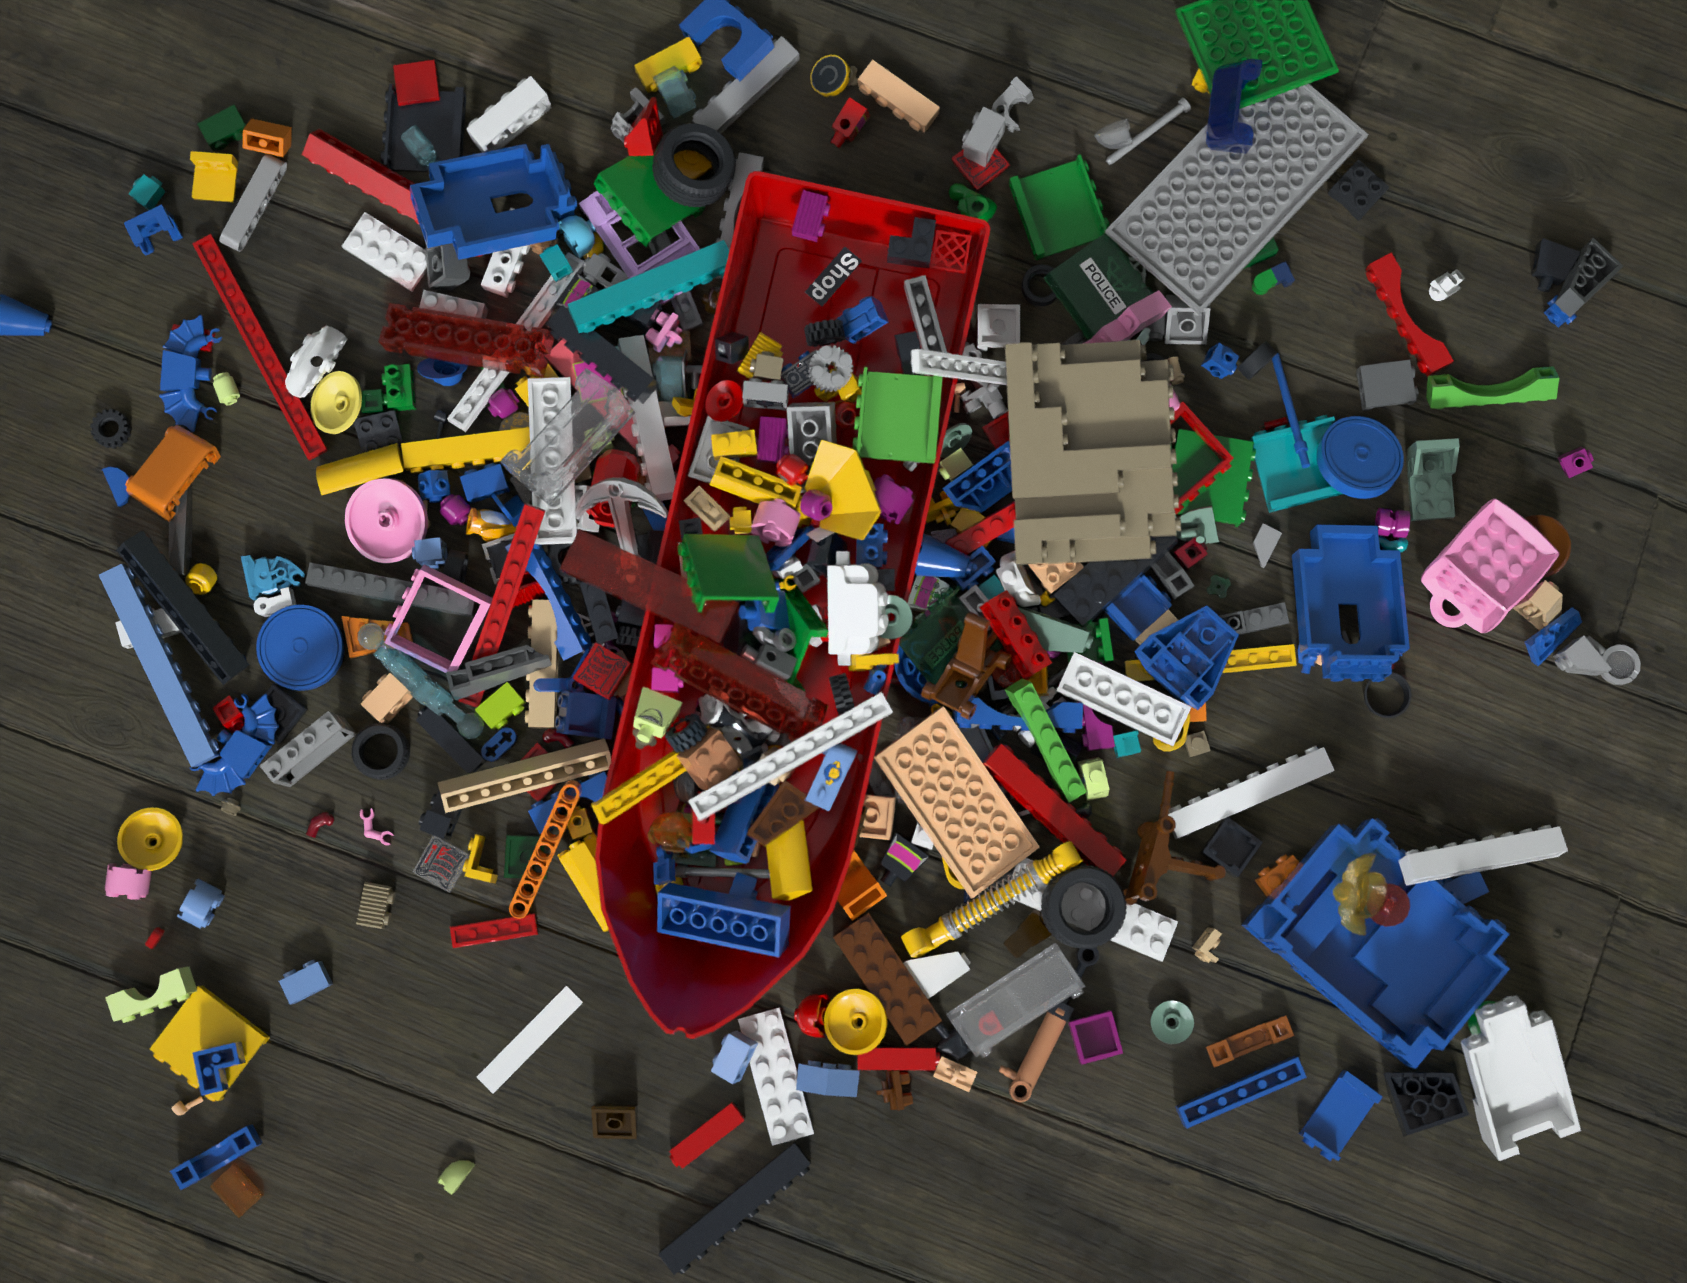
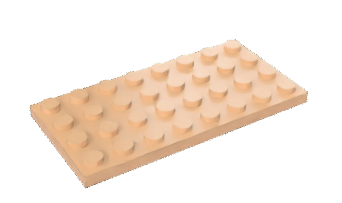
M940 707L874 756L970 898L977 896L1040 848L944 707Z

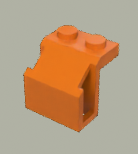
M854 849L837 901L852 921L887 896Z

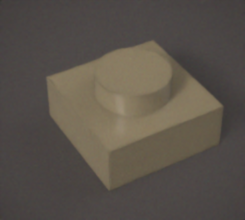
M1204 731L1187 736L1185 746L1189 758L1211 751Z

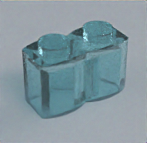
M413 125L402 134L401 140L421 166H428L429 163H433L436 160L437 152L433 144L418 126Z

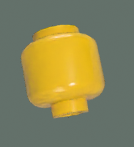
M199 563L194 565L188 572L185 583L192 589L194 594H207L216 583L217 574L209 565Z

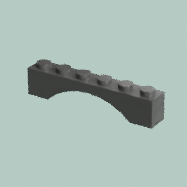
M1169 552L1151 567L1173 601L1194 587L1186 572Z

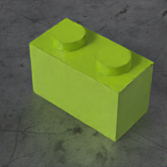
M506 682L479 705L475 711L492 730L496 728L500 730L508 723L507 719L510 716H516L524 710L523 705L526 702L512 685Z

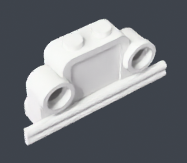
M837 551L836 565L828 566L829 654H838V665H851V654H869L874 652L879 645L878 636L882 635L888 626V616L886 615L888 595L885 592L884 586L881 583H876L878 580L876 568L871 564L850 565V551Z

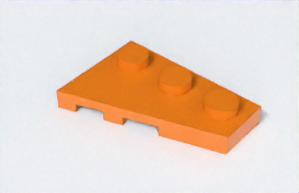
M342 616L350 658L396 649L384 643L387 638L384 635L389 623L394 624L393 621ZM402 623L397 635L413 642L410 625Z

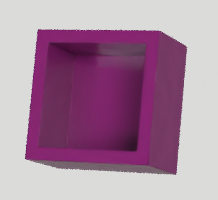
M1108 1010L1068 1021L1079 1064L1082 1065L1123 1054L1112 1011Z

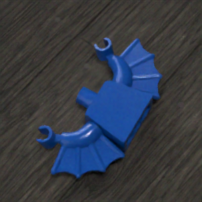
M199 315L194 320L184 319L179 328L171 330L169 340L163 345L164 349L170 351L163 350L160 390L168 392L159 395L165 405L164 412L170 414L175 419L176 425H184L191 432L195 431L200 412L204 413L205 417L209 420H213V418L207 416V411L212 409L217 412L213 407H204V404L196 399L194 391L199 389L200 380L210 381L212 377L211 368H201V360L197 358L200 348L209 344L208 342L210 341L219 343L222 340V337L215 339L212 336L220 331L217 328L212 329L210 335H204L202 315Z
M242 693V698L245 703H240L237 697L234 699V704L243 710L242 713L245 718L243 729L236 730L233 735L225 729L219 733L217 740L225 746L220 752L222 758L217 762H206L198 768L189 767L192 771L199 769L204 771L196 787L197 792L207 791L212 796L219 792L231 794L236 787L246 784L243 778H250L271 749V744H275V732L279 725L275 720L276 708L272 707L269 703L267 694H264L251 707H248L249 698L244 693Z

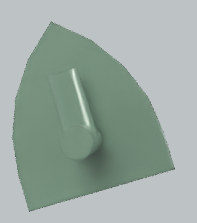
M1212 506L1193 509L1179 516L1181 518V531H1177L1176 538L1189 542L1194 537H1196L1198 543L1219 542Z

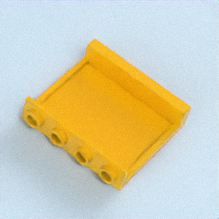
M197 986V991L193 992L190 995L191 998L186 1000L151 1046L150 1050L154 1052L153 1056L160 1062L166 1061L171 1065L170 1069L179 1076L181 1074L188 1078L187 1082L197 1089L199 1083L193 1052L242 1042L246 1063L225 1068L228 1087L230 1088L261 1045L266 1044L270 1036L206 987ZM227 1090L207 1094L205 1097L213 1102L215 1100L221 1101L225 1098L224 1094Z

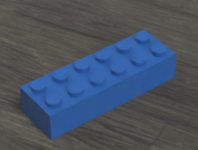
M670 882L658 892L657 932L775 957H780L789 945L790 906Z

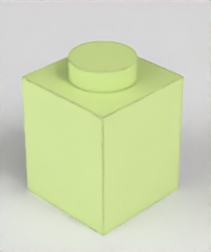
M960 448L940 462L939 466L941 468L939 472L945 480L949 479L952 482L973 467V464Z

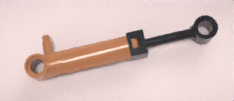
M1096 947L1077 949L1076 958L1079 964L1061 1000L1052 999L1047 1014L1018 1072L1008 1067H1000L999 1072L1013 1080L1009 1087V1094L1015 1101L1025 1102L1031 1097L1041 1072L1074 1008L1068 1006V1003L1086 967L1089 968V966L1094 965L1099 959V951ZM1085 949H1090L1093 952V958L1090 961H1085L1082 958V952ZM1018 1085H1024L1026 1088V1093L1022 1097L1015 1095L1014 1090Z

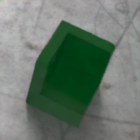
M381 389L361 391L362 413H382L387 411L383 400L384 392Z

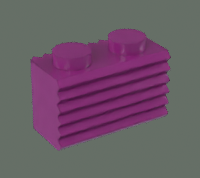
M803 190L792 228V236L817 242L819 236H823L825 224H822L824 216L828 217L831 207L827 196Z
M760 417L757 462L777 464L785 454H788L789 446H785V438H789L786 418Z

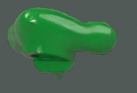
M956 183L949 189L950 198L959 201L957 208L960 210L961 215L983 219L988 222L997 210L998 206L994 201L963 184Z

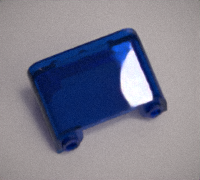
M1242 60L1222 65L1215 70L1206 133V144L1210 149L1247 154L1252 147L1254 136L1252 127L1246 123L1238 122L1241 91L1244 90L1247 82L1255 81L1259 77L1263 60Z

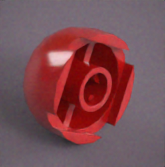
M811 994L805 997L800 1002L798 1008L795 1009L794 1019L797 1021L801 1031L806 1035L817 1038L825 1037L823 1035L826 1034L824 1016L828 1004L831 1002L828 995Z

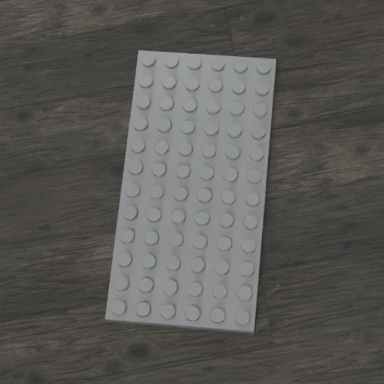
M1310 84L1219 116L1217 113L1107 228L1105 234L1200 315L1359 147L1368 134Z

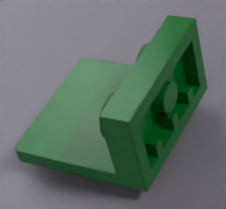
M1108 618L1091 622L1085 627L1093 630L1091 636L1094 639L1090 649L1087 648L1083 653H1075L1097 663H1111L1114 659ZM1067 652L1068 664L1074 652Z

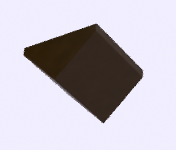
M592 1105L593 1138L637 1139L638 1105Z

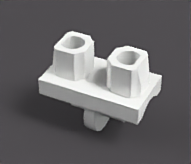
M1458 269L1451 274L1448 272L1430 283L1429 295L1435 301L1446 299L1460 289L1458 284L1465 279Z

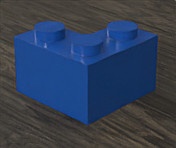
M242 1042L193 1052L201 1096L229 1089L225 1068L246 1063Z

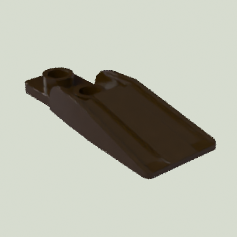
M1034 909L1017 927L1018 930L1004 941V945L1015 958H1019L1029 948L1034 947L1051 936L1052 933L1045 926L1041 911Z

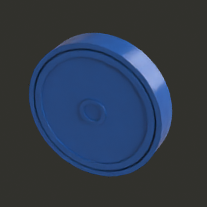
M1361 416L1346 417L1333 423L1320 440L1316 453L1317 464L1324 479L1340 493L1360 499L1377 497L1388 491L1399 477L1404 463L1403 450L1396 436L1380 422Z
M291 605L276 611L265 621L257 638L256 651L261 668L271 680L288 689L305 691L320 687L334 677L342 664L345 644L339 626L328 614L309 605Z

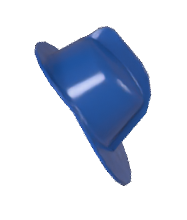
M446 355L424 359L419 362L417 370L420 375L433 379L438 384L452 386L461 381L463 372L468 367V362L460 355Z

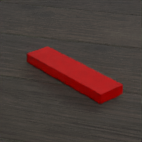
M535 913L527 914L520 919L508 917L450 927L453 948L539 935Z

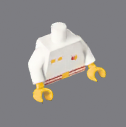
M1015 551L1001 557L1000 568L996 572L1004 590H1007L1014 597L1016 604L1022 607L1035 606L1040 603L1043 606H1048L1055 600V598L1049 597L1051 593L1048 590L1040 596L1036 594L1024 565L1016 564Z

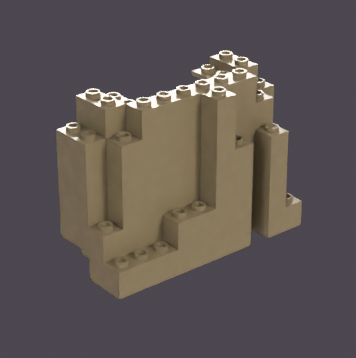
M1140 340L1061 345L1060 343L1033 345L1032 342L1005 344L1012 493L1015 499L1016 520H1014L1016 564H1063L1153 559L1152 554H1156V541H1152V537L1177 536V531H1181V518L1176 517L1175 508H1179L1178 495H1174V486H1178L1177 473H1173L1172 465L1177 464L1175 449L1172 450L1171 442L1176 441L1175 429H1171L1170 420H1174V407H1170L1169 398H1173V385H1170V380H1174L1173 366L1169 365L1168 360L1143 361L1147 360L1145 345H1142Z

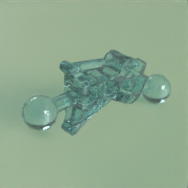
M368 623L360 627L357 633L360 645L365 649H375L374 656L381 660L383 666L410 691V694L419 703L426 705L438 716L442 713L448 715L457 723V729L461 736L467 739H474L481 735L484 730V721L480 715L473 712L464 713L452 703L454 701L452 695L438 683L432 682L430 676L406 653L385 644L384 632L379 625Z

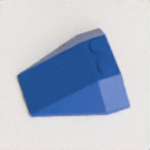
M1205 606L1150 635L1136 649L1135 653L1145 670L1177 700L1199 710L1213 695L1239 634L1212 609Z

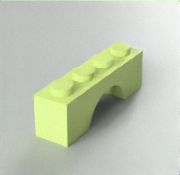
M184 967L161 975L159 987L151 998L141 995L136 988H131L107 996L106 1001L113 1022L122 1020L123 1023L135 1020L136 1014L140 1013L141 1016L153 1013V1008L159 1006V1009L171 1006V1001L175 999L178 1002L191 998L190 994L196 992L197 988L190 967Z

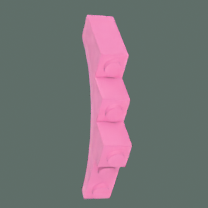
M1158 290L1129 306L1118 319L1103 326L1092 339L1083 344L1127 341L1145 327L1162 318L1172 306Z

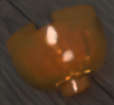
M666 812L654 819L648 831V838L654 845L656 842L662 844L661 849L684 852L685 848L687 847L688 849L691 844L692 826L680 812Z

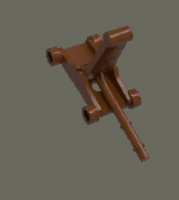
M971 611L967 614L964 621L963 634L957 644V647H959L958 652L954 654V658L947 664L937 684L928 681L921 693L922 697L928 700L933 699L961 713V717L967 720L973 717L977 705L972 703V700L994 669L999 667L1006 670L1012 660V655L1005 651H998L996 653L990 650V647L998 637L993 629L987 637L990 621ZM963 680L968 685L965 688H958L955 684L957 681Z
M1166 771L1158 821L1153 823L1145 822L1138 827L1137 832L1142 841L1129 887L1123 889L1126 897V906L1135 904L1138 898L1143 901L1153 900L1157 895V888L1155 886L1159 878L1167 873L1168 870L1204 876L1209 881L1221 879L1226 874L1223 866L1209 867L1203 865L1201 861L1186 862L1184 858L1171 857L1168 848L1169 835L1176 828L1174 818L1168 816L1169 809L1171 808L1172 788L1174 786L1175 773L1172 771Z

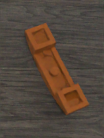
M1285 1015L1206 1046L1213 1067H1217L1249 1052L1293 1037L1294 1034Z

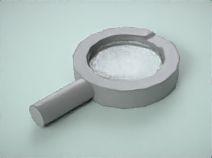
M1589 635L1586 637L1612 668L1609 672L1601 674L1607 682L1613 685H1623L1632 682L1640 672L1641 662L1638 654L1632 648L1626 645H1615L1605 649Z

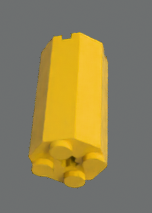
M592 833L583 839L585 842L578 840L569 846L570 850L566 849L557 856L602 930L607 932L609 929L601 911L595 862L597 836L595 833Z

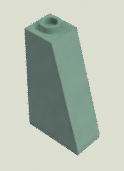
M1018 607L1020 612L1026 616L1028 625L1037 634L1038 641L1046 651L1083 653L1087 648L1090 649L1094 639L1091 636L1093 630L1026 607Z

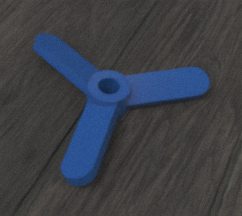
M592 647L585 650L571 677L539 678L533 683L534 689L538 692H562V690L585 693L583 690L584 685L575 681L573 677ZM573 682L576 684L575 688L572 687Z

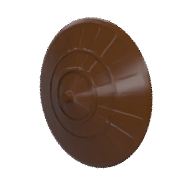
M1545 515L1525 517L1559 552L1558 558L1542 578L1554 575L1565 566L1571 552L1569 534L1565 527L1552 517Z

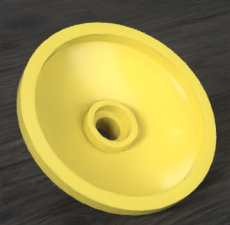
M336 371L326 375L318 383L311 399V415L315 425L321 431L337 434L345 431L354 423L362 404V393L358 381L351 374Z

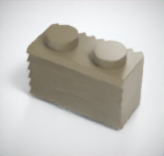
M370 882L364 883L357 925L385 929V925H389L391 920V913L388 912L389 905L393 904L395 900V892L392 891V886Z

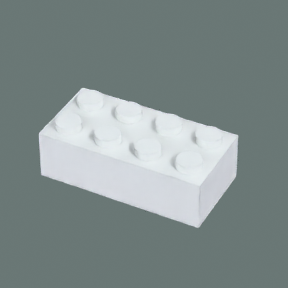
M530 76L528 79H522L517 84V88L512 92H506L501 97V101L496 105L489 106L485 110V114L479 119H473L466 129L472 142L482 153L502 149L552 107L547 94Z

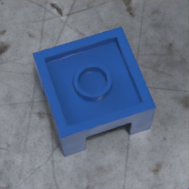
M162 204L124 222L136 247L140 246L145 256L154 252L148 237L161 230H168L173 241L183 238L173 216Z

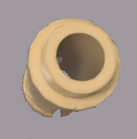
M1178 357L1166 359L1169 360V365L1173 366L1174 380H1170L1171 384L1177 385L1184 382L1183 378L1185 375L1181 372Z

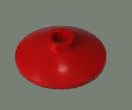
M725 380L712 387L705 401L706 412L710 418L718 422H725L734 418L739 413L743 405V390L740 385L734 381Z

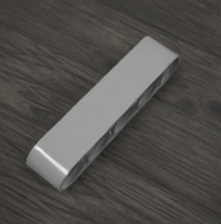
M270 154L264 155L220 236L221 243L239 252L243 250L286 171V162Z

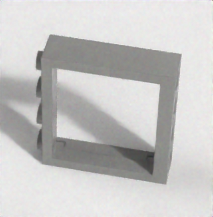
M328 711L261 764L260 767L273 783L291 787L357 733L344 717ZM289 773H292L295 777L291 781L287 779Z

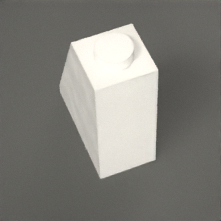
M958 951L903 962L927 999L970 970L968 967L970 964L969 959L964 953L960 955Z

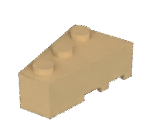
M1545 580L1534 586L1513 609L1540 631L1562 615V594L1558 591L1557 585Z

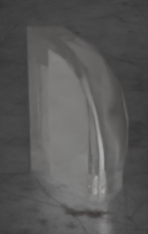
M1128 119L1107 125L1094 135L1100 144L1110 149L1133 145V139L1128 130L1131 129Z

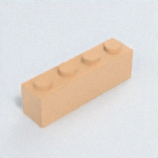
M874 60L870 62L858 78L859 90L863 94L876 98V102L884 108L887 106L893 110L892 113L897 118H904L910 122L909 125L916 131L921 130L925 133L939 114V106Z

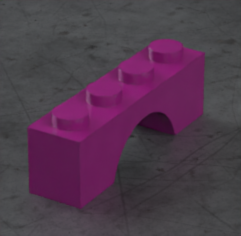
M1083 704L1082 726H1084L1085 734H1082L1083 747H1087V751L1114 748L1112 725L1101 722L1093 713L1092 708Z

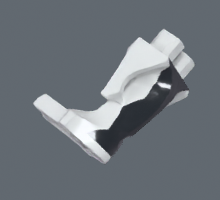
M713 684L710 686L707 694L699 698L700 719L706 727L710 726L720 730L729 745L740 754L760 745L763 753L768 751V746L764 743L766 739L776 742L780 737L779 729L773 726L770 717L743 705L740 708V713H736L728 705L727 694ZM745 716H750V717H752L753 719H746V720H745L744 717H745ZM734 737H742L739 741L734 740Z

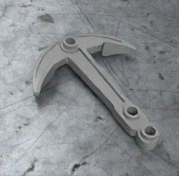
M607 478L592 485L581 496L577 504L575 518L579 520L587 510L599 502L608 501L623 555L622 563L626 580L630 583L629 592L634 597H641L647 592L648 585L644 580L643 563L641 556L638 554L628 501L639 502L638 507L651 510L664 518L668 516V511L660 499L640 483L625 478Z

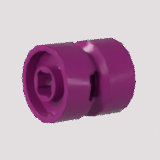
M1378 508L1375 518V526H1378V535L1389 536L1392 534L1393 537L1406 538L1410 527V512L1396 510L1393 513L1391 509Z

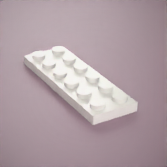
M1075 652L1056 692L1083 703L1098 712L1171 746H1174L1191 709L1190 706Z
M780 1007L738 1019L741 1033L758 1043L750 1060V1066L772 1146L814 1134L803 1091L796 1090L798 1073Z

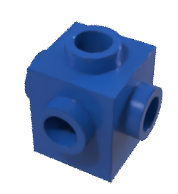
M1556 295L1548 303L1550 307L1544 314L1559 328L1564 322L1567 324L1572 322L1577 315L1573 314L1569 317L1555 304L1558 297Z
M1218 343L1208 350L1201 366L1210 371L1213 376L1222 379L1235 372L1239 356L1229 347Z
M429 470L418 475V489L422 500L438 503L442 502V498L450 495L447 471Z

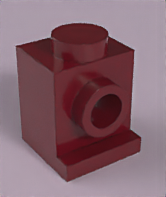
M1194 537L1175 551L1173 556L1184 571H1186L1208 554L1206 552L1207 546L1204 542L1198 543L1196 537ZM1192 550L1195 556L1189 557L1187 552Z

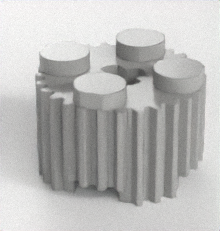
M831 345L821 347L819 351L817 350L813 354L808 366L809 377H811L810 381L814 382L813 385L817 386L816 389L820 388L821 392L824 390L826 393L827 391H837V389L840 390L844 387L853 372L851 356L847 352L844 353V349L840 350V347L836 348V346L832 348ZM831 365L835 371L828 373V368H825V366Z

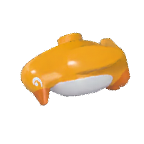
M471 508L467 520L466 534L476 533L481 535L483 540L490 542L514 534L517 526L514 527L509 519L500 512L488 509L477 511L476 508Z

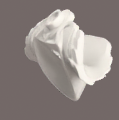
M326 325L319 332H315L312 335L308 334L305 337L303 346L296 350L290 359L292 364L285 380L286 388L293 396L305 397L322 379L323 374L332 371L336 364L334 360L337 359L338 352L342 350L347 341L346 336L333 327ZM315 356L323 359V363L319 367H314L311 364V359Z

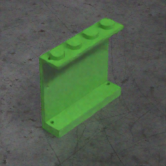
M864 367V373L859 374L858 386L862 387V395H857V408H860V416L855 418V429H858V438L853 440V449L858 451L861 458L935 463L942 376L934 375L932 377L868 372L867 367Z

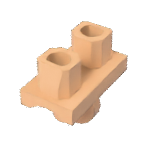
M941 1056L933 1077L969 1092L977 1071Z

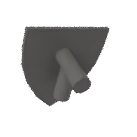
M685 349L682 359L684 397L688 399V374H691V388L697 389L699 374H701L703 365H688L687 349Z

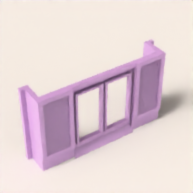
M596 191L579 203L580 209L591 221L628 279L700 250L680 221L672 226L680 239L640 265H637L627 248L638 242L635 235L624 242L620 240L611 225L622 218L609 206L604 196ZM681 291L677 294H674V296L671 299L665 301L660 300L658 302L662 306L683 292Z

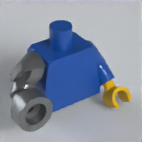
M792 575L787 576L783 582L775 581L779 600L774 613H765L762 600H746L745 606L743 605L739 608L740 618L747 619L748 628L750 631H753L758 641L763 645L769 644L776 647L782 652H786L796 645V637L789 626L785 591H781L782 588L786 590L794 589L796 585L788 586L786 583L787 580L794 578Z

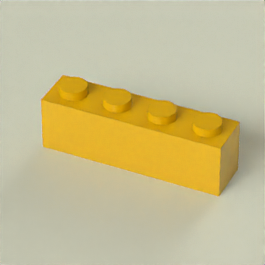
M720 456L710 483L713 487L758 504L765 501L774 502V499H782L786 502V506L793 510L802 490L801 486L796 484L790 486L780 478Z

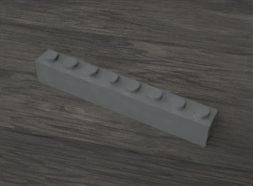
M309 563L305 583L311 587L404 604L405 600L402 599V596L407 587L412 588L414 582ZM421 584L411 606L474 618L478 603L451 589Z

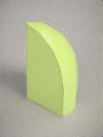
M465 1160L451 1163L438 1178V1183L445 1186L444 1189L452 1195L475 1164Z

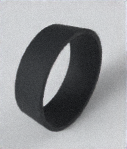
M1392 672L1387 677L1397 681L1404 692L1403 704L1395 713L1381 715L1375 712L1367 700V688L1372 682L1371 679L1365 687V704L1377 716L1383 718L1397 717L1406 711L1411 702V689L1408 682L1395 672Z

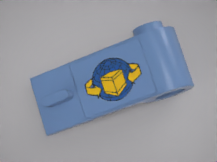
M838 743L825 750L822 754L826 756L806 797V801L830 811L856 756L857 750L842 743Z

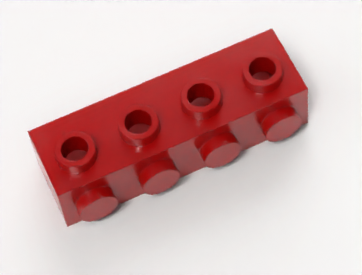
M1007 590L979 607L985 618L990 621V626L1006 652L1012 655V661L1023 679L1029 678L1052 663L1048 652L1043 649L1038 641L1037 634L1028 625L1026 616L1020 612L1014 597Z

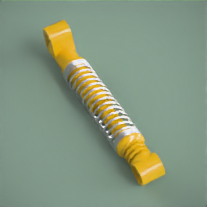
M1071 841L1066 842L1054 849L1053 853L1048 855V858L1045 857L1043 860H1034L1028 863L1025 869L1020 868V873L1015 871L1014 877L1008 875V880L1003 878L1002 883L997 882L996 887L991 886L990 890L985 889L984 894L979 893V896H975L973 901L967 900V904L962 903L961 908L956 907L955 911L950 910L949 913L939 917V921L926 929L914 928L902 935L901 939L910 956L919 958L949 939L955 940L961 937L963 931L968 932L969 927L974 929V925H980V921L985 922L986 917L991 919V914L997 915L998 910L1003 911L1002 904L1009 908L1007 901L1010 900L1012 904H1015L1014 897L1021 901L1019 894L1021 893L1024 897H1027L1025 890L1032 894L1033 892L1030 887L1033 886L1036 890H1038V886L1043 888L1050 883V879L1053 878L1052 875L1055 877L1062 870L1066 871L1069 868L1076 867L1082 862V859Z

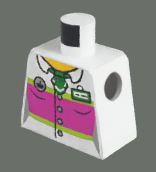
M917 576L909 596L908 605L914 611L939 615L942 606L954 610L958 598L947 595L950 585L939 578Z

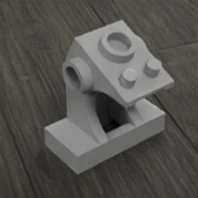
M1017 77L1010 82L1011 85L993 103L991 110L1006 117L1005 126L1012 133L1014 129L1019 131L1020 128L1010 118L1011 108L1016 103L1026 102L1029 104L1034 99L1031 90Z
M636 87L630 92L631 99L635 104L625 114L617 112L612 119L611 130L615 137L619 138L623 143L624 137L631 127L627 122L634 115L638 117L649 102ZM659 112L661 126H663L665 124L664 116Z
M594 253L591 258L588 257L582 267L584 268L583 273L586 280L594 285L598 282L606 288L625 281L628 277L624 271L610 263V258L601 253L599 256ZM605 268L615 274L611 282L601 277Z

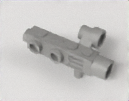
M965 343L963 356L982 358L980 350L975 348L974 344ZM972 381L976 391L972 393L970 390L960 395L964 404L963 408L967 414L979 409L982 401L993 419L1008 411L998 390L1000 384Z

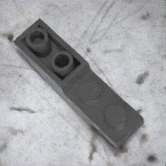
M1285 602L1219 616L1239 635L1290 624Z

